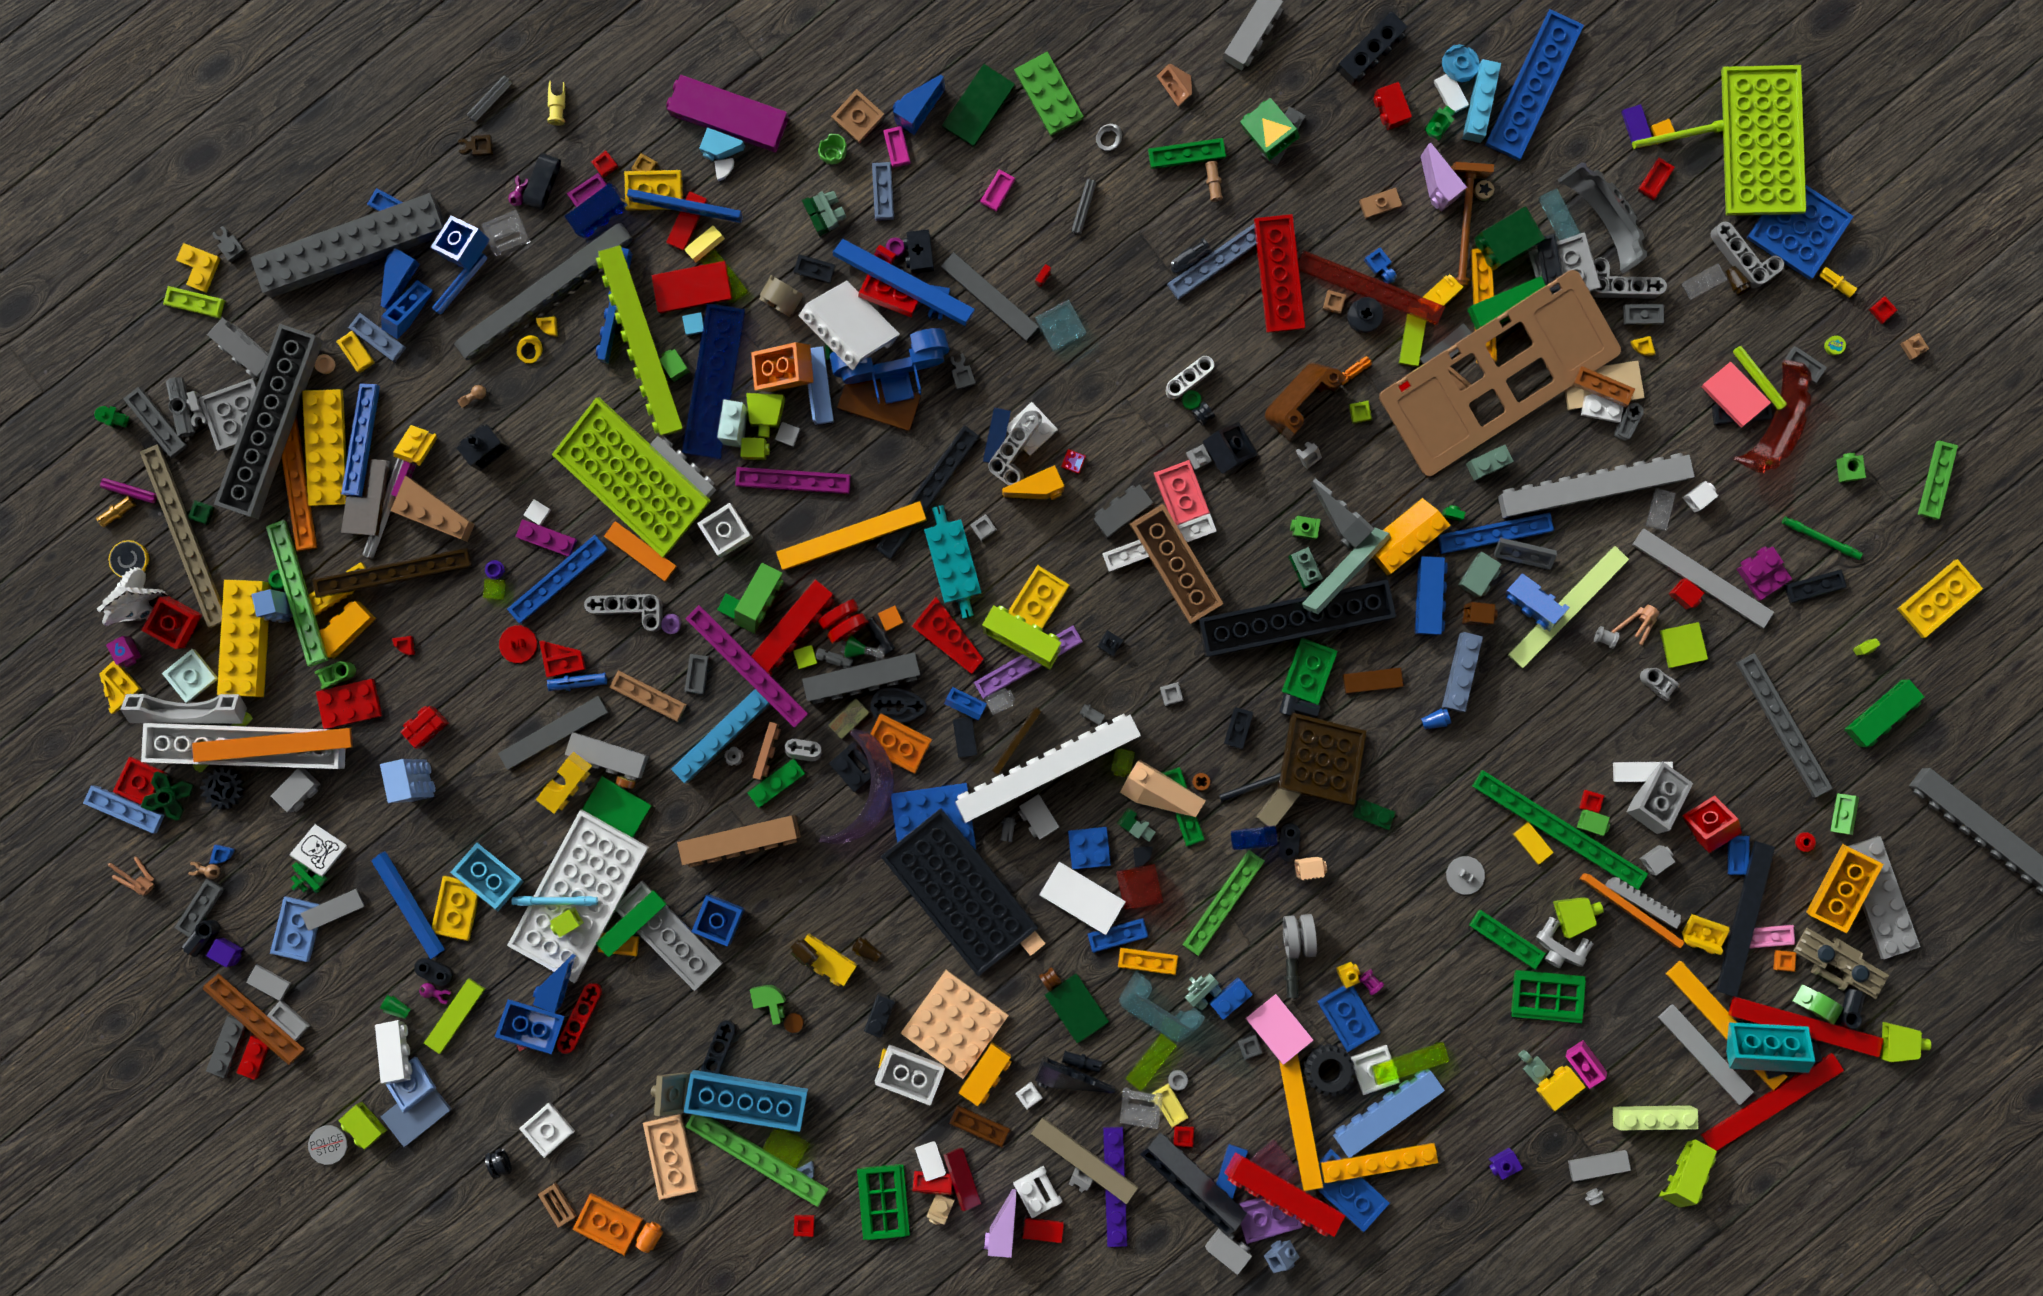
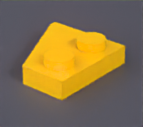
M114 661L99 673L101 682L104 684L105 697H108L110 704L108 709L111 714H115L121 709L126 694H137L142 690L122 666L116 665Z

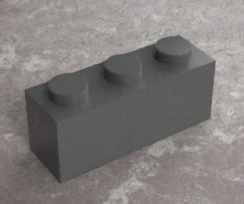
M1140 484L1137 487L1132 485L1125 491L1126 495L1122 498L1117 496L1110 502V507L1106 510L1101 508L1094 514L1096 517L1093 518V522L1106 539L1152 506L1153 501Z

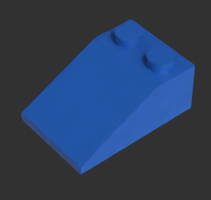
M937 76L907 93L901 100H897L893 106L895 123L915 135L945 91L944 76Z
M508 999L495 1034V1039L552 1054L565 1016Z

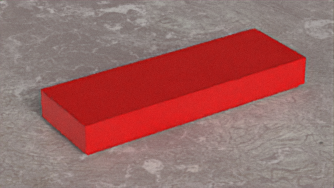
M690 191L686 200L704 204L708 201L706 198ZM680 211L666 243L685 251L684 249L687 247L701 215Z

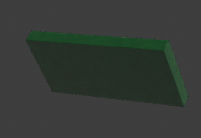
M983 64L942 127L974 147L1015 87V83Z

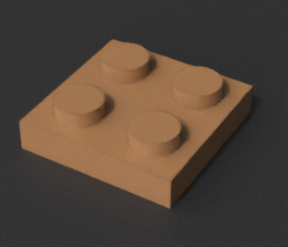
M856 89L831 118L860 144L885 117V114Z

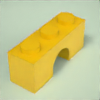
M573 752L557 771L563 776L566 784L560 785L552 779L536 798V801L552 813H555L558 809L563 810L569 803L567 800L569 795L573 797L580 787L577 786L579 782L582 781L584 783L589 777L590 773L588 771L592 765Z

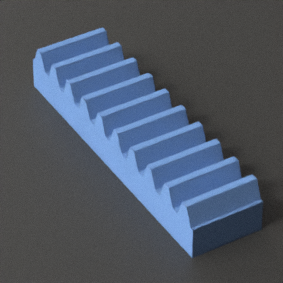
M90 786L83 802L85 805L151 833L158 832L165 816L155 810L149 811L141 808L140 804L102 789L99 786Z

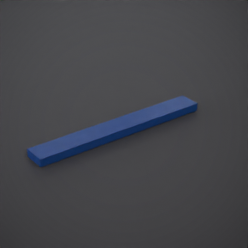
M844 239L841 240L833 251V256L964 326L974 314V308Z

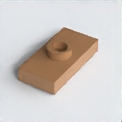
M1396 188L1360 199L1359 201L1365 219L1402 206Z

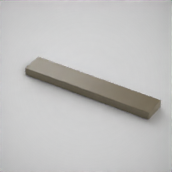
M1042 1117L1031 1133L1125 1204L1129 1202L1138 1189V1186L1044 1117Z

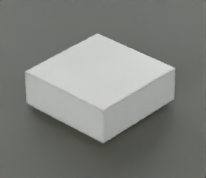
M533 499L524 516L541 526L551 510Z
M1032 1082L1015 1093L1026 1109L1043 1098Z

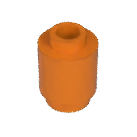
M656 1222L646 1223L636 1240V1247L645 1253L653 1250L663 1234L662 1227Z

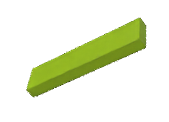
M468 978L424 1044L438 1054H441L485 988L471 978Z

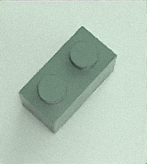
M1503 445L1469 461L1466 465L1475 481L1514 461L1506 445Z
M1483 552L1478 553L1458 586L1476 598L1482 595L1485 596L1491 587L1489 586L1491 580H1495L1500 574L1501 570H1499L1501 564Z

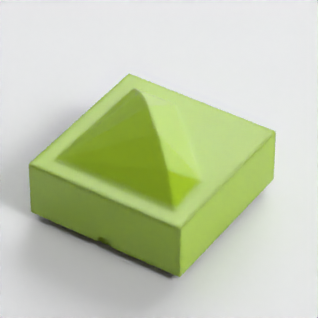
M1869 639L1856 646L1853 651L1856 655H1867L1874 652L1880 643L1877 639Z

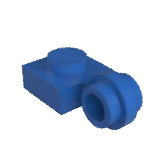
M1381 247L1364 259L1375 275L1380 271L1383 272L1381 278L1386 284L1395 282L1397 278L1395 271L1391 268L1388 270L1387 268L1392 261Z

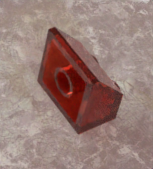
M1154 863L1116 871L1122 900L1126 901L1123 905L1124 909L1163 903Z

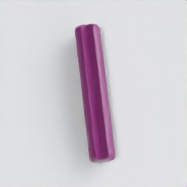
M103 478L100 483L101 488L150 503H155L157 500L156 493Z

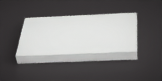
M1061 862L1057 864L1040 893V896L1105 935L1126 902Z

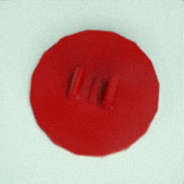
M514 625L502 633L499 640V649L506 660L513 663H523L534 656L537 649V639L529 628L522 625Z

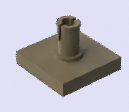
M682 1072L657 1076L656 1085L651 1088V1095L655 1097V1116H666L684 1112L690 1073Z

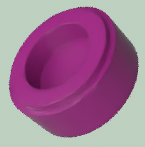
M891 238L886 243V248L896 254L895 258L904 254V242L900 238Z

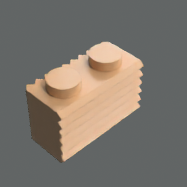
M1320 857L1294 860L1296 877L1301 880L1323 878L1325 876L1324 873H1327L1326 861H1323Z

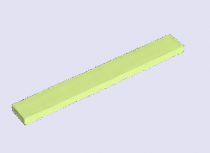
M1614 546L1558 603L1561 606L1566 604L1570 608L1551 631L1543 630L1536 625L1508 656L1519 667L1524 668L1629 559Z

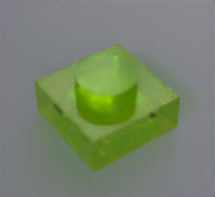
M484 579L483 598L504 600L505 580Z

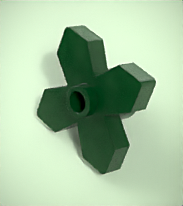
M157 771L151 780L156 793L146 795L142 801L141 808L153 811L161 806L164 807L167 817L179 820L184 808L178 799L189 796L194 784L183 780L172 786L169 776ZM165 793L169 794L170 799L165 797Z

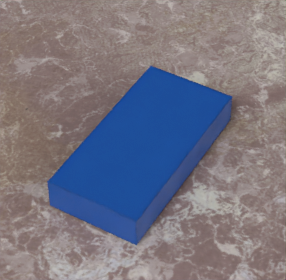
M376 188L367 205L381 211L403 202Z
M1736 836L1728 841V874L1746 875L1749 863V836Z

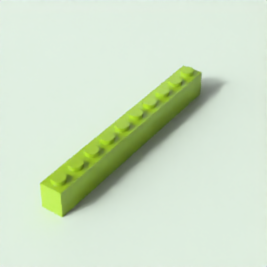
M621 245L598 251L596 262L598 268L603 269L605 276H602L605 288L609 287L611 294L608 297L611 306L615 305L617 313H614L616 321L623 327L624 331H621V336L624 343L628 342L630 349L627 350L630 361L634 360L636 366L633 368L635 377L641 380L642 386H639L642 397L647 398L648 404H646L648 415L653 416V430L655 434L659 433L660 437L682 431L683 428Z

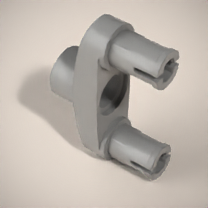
M1549 917L1543 930L1539 931L1536 936V940L1549 951L1545 960L1557 968H1561L1564 961L1583 967L1587 960L1586 956L1594 944L1589 942L1588 939L1582 938L1576 951L1572 952L1553 940L1552 936L1561 923L1558 920L1555 921V918Z

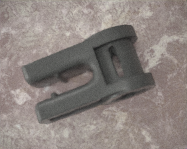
M1632 403L1627 408H1623L1621 422L1617 424L1614 437L1623 441L1631 438L1644 412L1640 404ZM1631 409H1633V414H1635L1633 417L1631 416Z

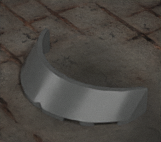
M1581 162L1557 179L1559 183L1570 187L1580 194L1600 216L1616 246L1622 274L1647 257V251L1643 249L1642 243L1645 237L1643 231L1636 225L1637 217L1619 189L1612 182H1606L1603 173L1599 170L1593 171L1587 168L1586 163Z

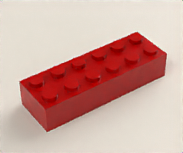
M1236 1152L1224 1172L1229 1176L1227 1180L1239 1188L1245 1186V1190L1257 1198L1260 1195L1263 1196L1261 1199L1275 1208L1279 1205L1278 1209L1292 1218L1295 1214L1296 1219L1308 1227L1312 1224L1313 1229L1326 1237L1328 1234L1335 1237L1345 1218V1215L1337 1209Z

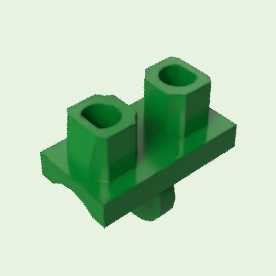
M1446 106L1443 110L1439 108L1424 130L1430 137L1436 138L1439 141L1454 121L1452 117L1455 111L1449 106Z
M100 406L94 412L97 421L112 428H115L116 425L126 428L130 418L120 413L121 410L110 406V408Z
M295 862L292 865L293 870L301 879L296 875L291 878L295 883L291 887L292 890L296 891L300 888L305 893L308 890L304 885L306 883L318 894L321 891L320 887L326 882L327 878L325 876L321 877L318 874L311 878L307 874L311 870L303 864Z

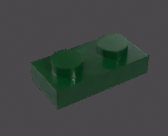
M1358 798L1352 816L1389 830L1395 811Z

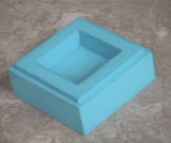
M701 312L682 316L687 336L705 332Z

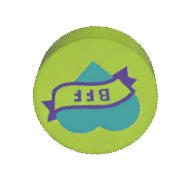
M1832 336L1824 344L1825 351L1832 356L1839 355L1845 350L1846 342L1840 336Z

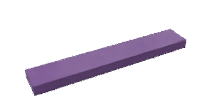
M1074 626L1056 635L1060 638L1059 641L1061 642V651L1058 656L1083 642ZM1021 655L975 681L974 684L982 698L985 699L1042 665Z

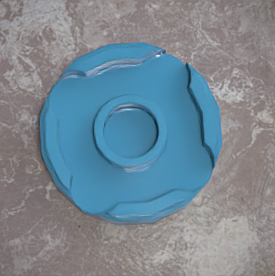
M1460 44L1450 47L1445 52L1442 58V66L1448 77L1458 82H1466L1477 74L1480 61L1473 49L1463 47L1464 45Z

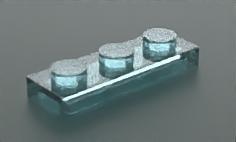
M1557 188L1538 198L1560 241L1580 234Z

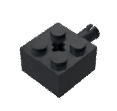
M488 424L479 426L475 430V434H470V437L467 436L459 443L460 445L456 447L468 464L479 471H482L510 449L498 431Z

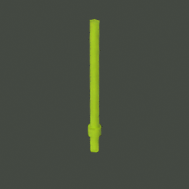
M1718 120L1709 125L1636 140L1632 142V147L1636 149L1708 132H1722L1724 121Z

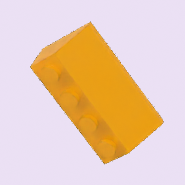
M1422 498L1383 530L1390 533L1391 538L1372 558L1388 576L1446 530L1450 524L1435 507Z

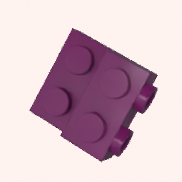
M1765 546L1756 552L1757 556L1746 558L1740 563L1742 566L1736 569L1758 601L1792 580L1782 565L1784 563L1774 547L1767 548Z

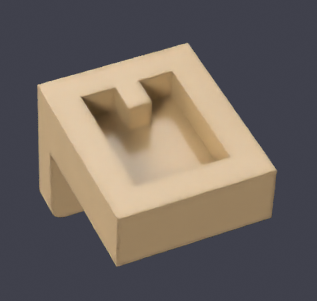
M936 1194L927 1213V1217L930 1218L929 1221L936 1225H940V1223L945 1225L955 1199L947 1195Z

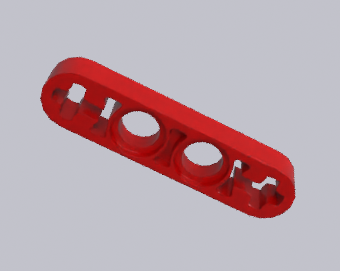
M590 983L583 989L557 1042V1048L561 1053L567 1054L575 1049L602 995V988L598 983ZM595 987L597 995H593L590 1001L583 1000L584 997L587 999L590 995L588 989ZM581 1004H586L589 1007V1012L586 1015L579 1012ZM573 1021L580 1024L578 1032H573L570 1028ZM570 1035L576 1036V1039L572 1037L569 1041L571 1047L565 1049L562 1041H567Z

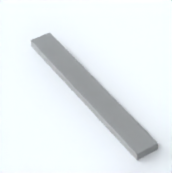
M1646 529L1641 530L1632 544L1682 578L1689 579L1699 589L1760 628L1766 626L1774 613Z

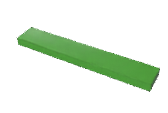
M1250 850L1246 852L1182 945L1198 956L1201 954L1265 862L1263 859Z

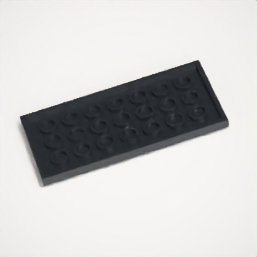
M942 808L938 809L881 855L884 862L977 976L981 975L1038 929L1035 922Z

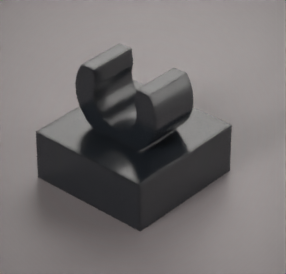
M1107 630L1097 647L1114 656L1123 639Z

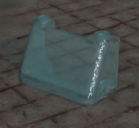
M1136 970L1120 995L1121 1006L1173 1041H1184L1200 1027L1205 1019L1203 1013L1194 1007L1186 1012L1180 1010L1176 1017L1147 999L1152 990L1151 984L1144 978L1145 975Z

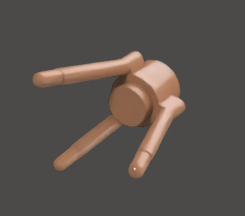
M1647 605L1645 608L1640 607L1636 613L1611 632H1617L1640 615L1639 619L1643 624L1635 634V637H1639L1648 625L1639 643L1643 645L1660 613L1651 605Z
M135 857L134 860L145 877L140 876L136 880L112 863L108 864L110 868L129 882L116 875H113L112 878L136 891L139 895H147L155 886L152 883L154 878L149 875L138 857Z

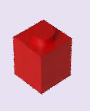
M1687 578L1680 580L1669 593L1685 609L1696 608L1701 603V597L1704 594Z

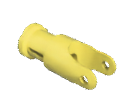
M551 81L549 82L548 108H550V117L547 119V122L551 125L559 126L565 123L563 119V109H565L564 82L563 93L558 96L552 94Z

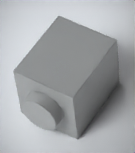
M1660 845L1639 858L1652 875H1658L1675 863L1672 858L1674 856L1672 851L1668 847Z

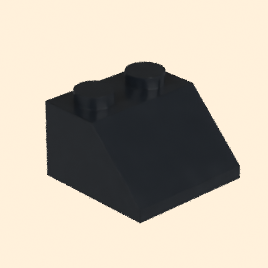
M1239 422L1218 430L1203 441L1207 451L1215 461L1216 467L1222 474L1258 455Z

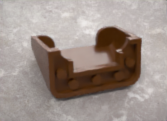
M1317 363L1308 364L1267 408L1265 419L1289 441L1303 425V416L1297 410L1301 403L1314 389L1319 393L1324 390H1331L1334 393L1347 377L1338 369Z

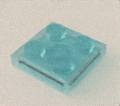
M1069 299L1035 317L1053 352L1087 334Z

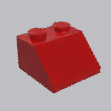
M1716 796L1711 797L1682 815L1696 840L1709 853L1742 833L1739 819Z

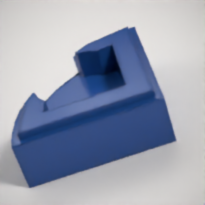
M217 844L214 845L210 864H219L227 861L234 854L235 849Z

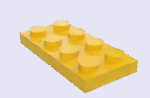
M1957 559L1951 562L1897 610L1922 638H1926L1983 588Z

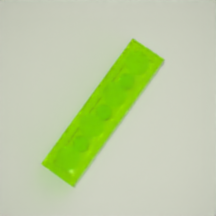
M1439 1042L1370 1065L1376 1085H1380L1449 1062V1057L1444 1042Z

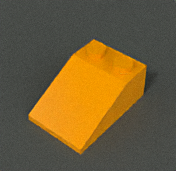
M1055 465L1002 488V494L1007 498H1051V500L1062 496L1061 493L1064 492V484Z

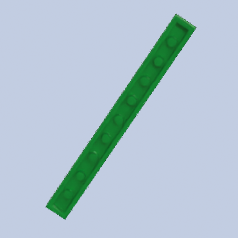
M1481 770L1471 786L1613 876L1620 878L1621 881L1627 882L1634 889L1639 890L1648 873L1487 772Z

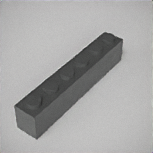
M914 652L804 678L802 681L807 702H812L815 705L823 703L824 699L831 697V700L843 698L842 694L850 693V696L861 694V690L867 688L869 691L880 689V685L884 684L891 687L899 685L898 681L905 679L906 683L918 680L917 677L921 676L916 653Z

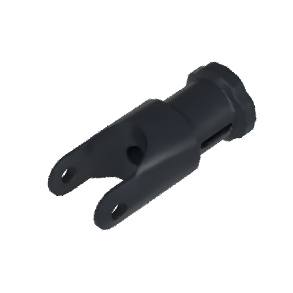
M1202 238L1197 245L1182 251L1171 262L1172 272L1177 273L1182 269L1191 267L1207 253L1211 254L1212 250L1207 241Z

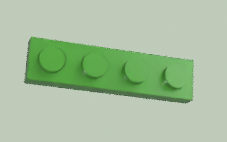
M1940 440L1936 442L1918 515L1935 520L1940 519L1958 445Z

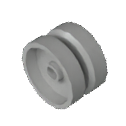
M1312 914L1301 915L1299 926L1294 915L1283 917V941L1288 959L1299 958L1301 950L1305 957H1316L1317 941Z

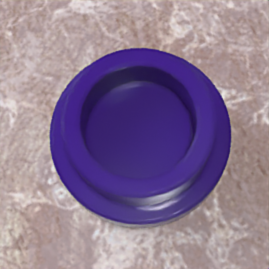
M490 561L485 566V573L490 579H499L504 574V565L499 561Z

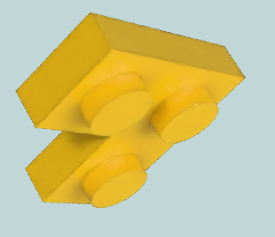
M183 243L176 261L193 267L186 285L207 293L221 258Z

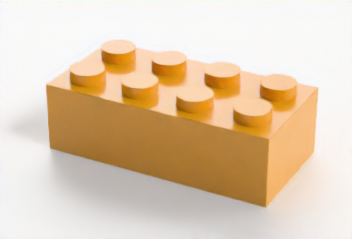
M1842 844L1806 912L1810 916L1847 933L1884 864Z

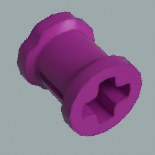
M1372 969L1366 971L1359 978L1360 983H1363L1368 988L1370 995H1374L1384 986V983L1380 982L1372 974Z

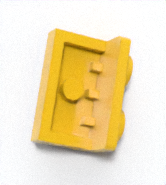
M1691 914L1682 935L1687 945L1694 948H1702L1710 954L1722 955V945L1730 930L1727 926Z

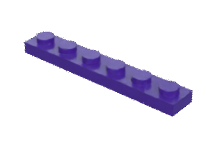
M1103 1127L1104 1162L1125 1177L1123 1127ZM1105 1189L1107 1247L1127 1246L1126 1204Z

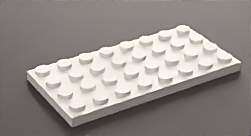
M580 810L534 897L593 896L598 897V905L528 906L507 946L554 972L572 954L576 955L569 980L573 983L577 982L597 945L596 942L604 932L649 847L591 814ZM575 907L584 923L559 938L551 930L550 920Z

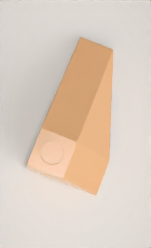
M1142 760L1136 763L1120 793L1136 803L1192 817L1197 816L1206 801Z

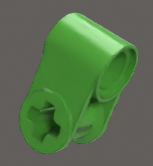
M340 661L316 670L315 675H318L320 679L321 689L325 690L354 677L356 668L350 662ZM343 666L347 669L345 675L341 672Z

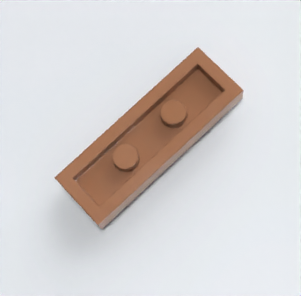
M769 722L753 778L763 780V776L767 777L770 767L767 763L769 758L772 759L775 752V747H773L774 740H778L781 729L778 728L779 724Z

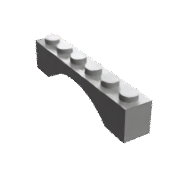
M126 694L120 710L129 723L242 724L247 707L239 694H220L211 700L199 703H177L154 698L146 694Z

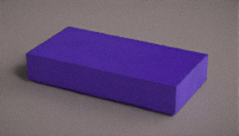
M1641 104L1622 110L1621 113L1631 143L1636 140L1652 137Z

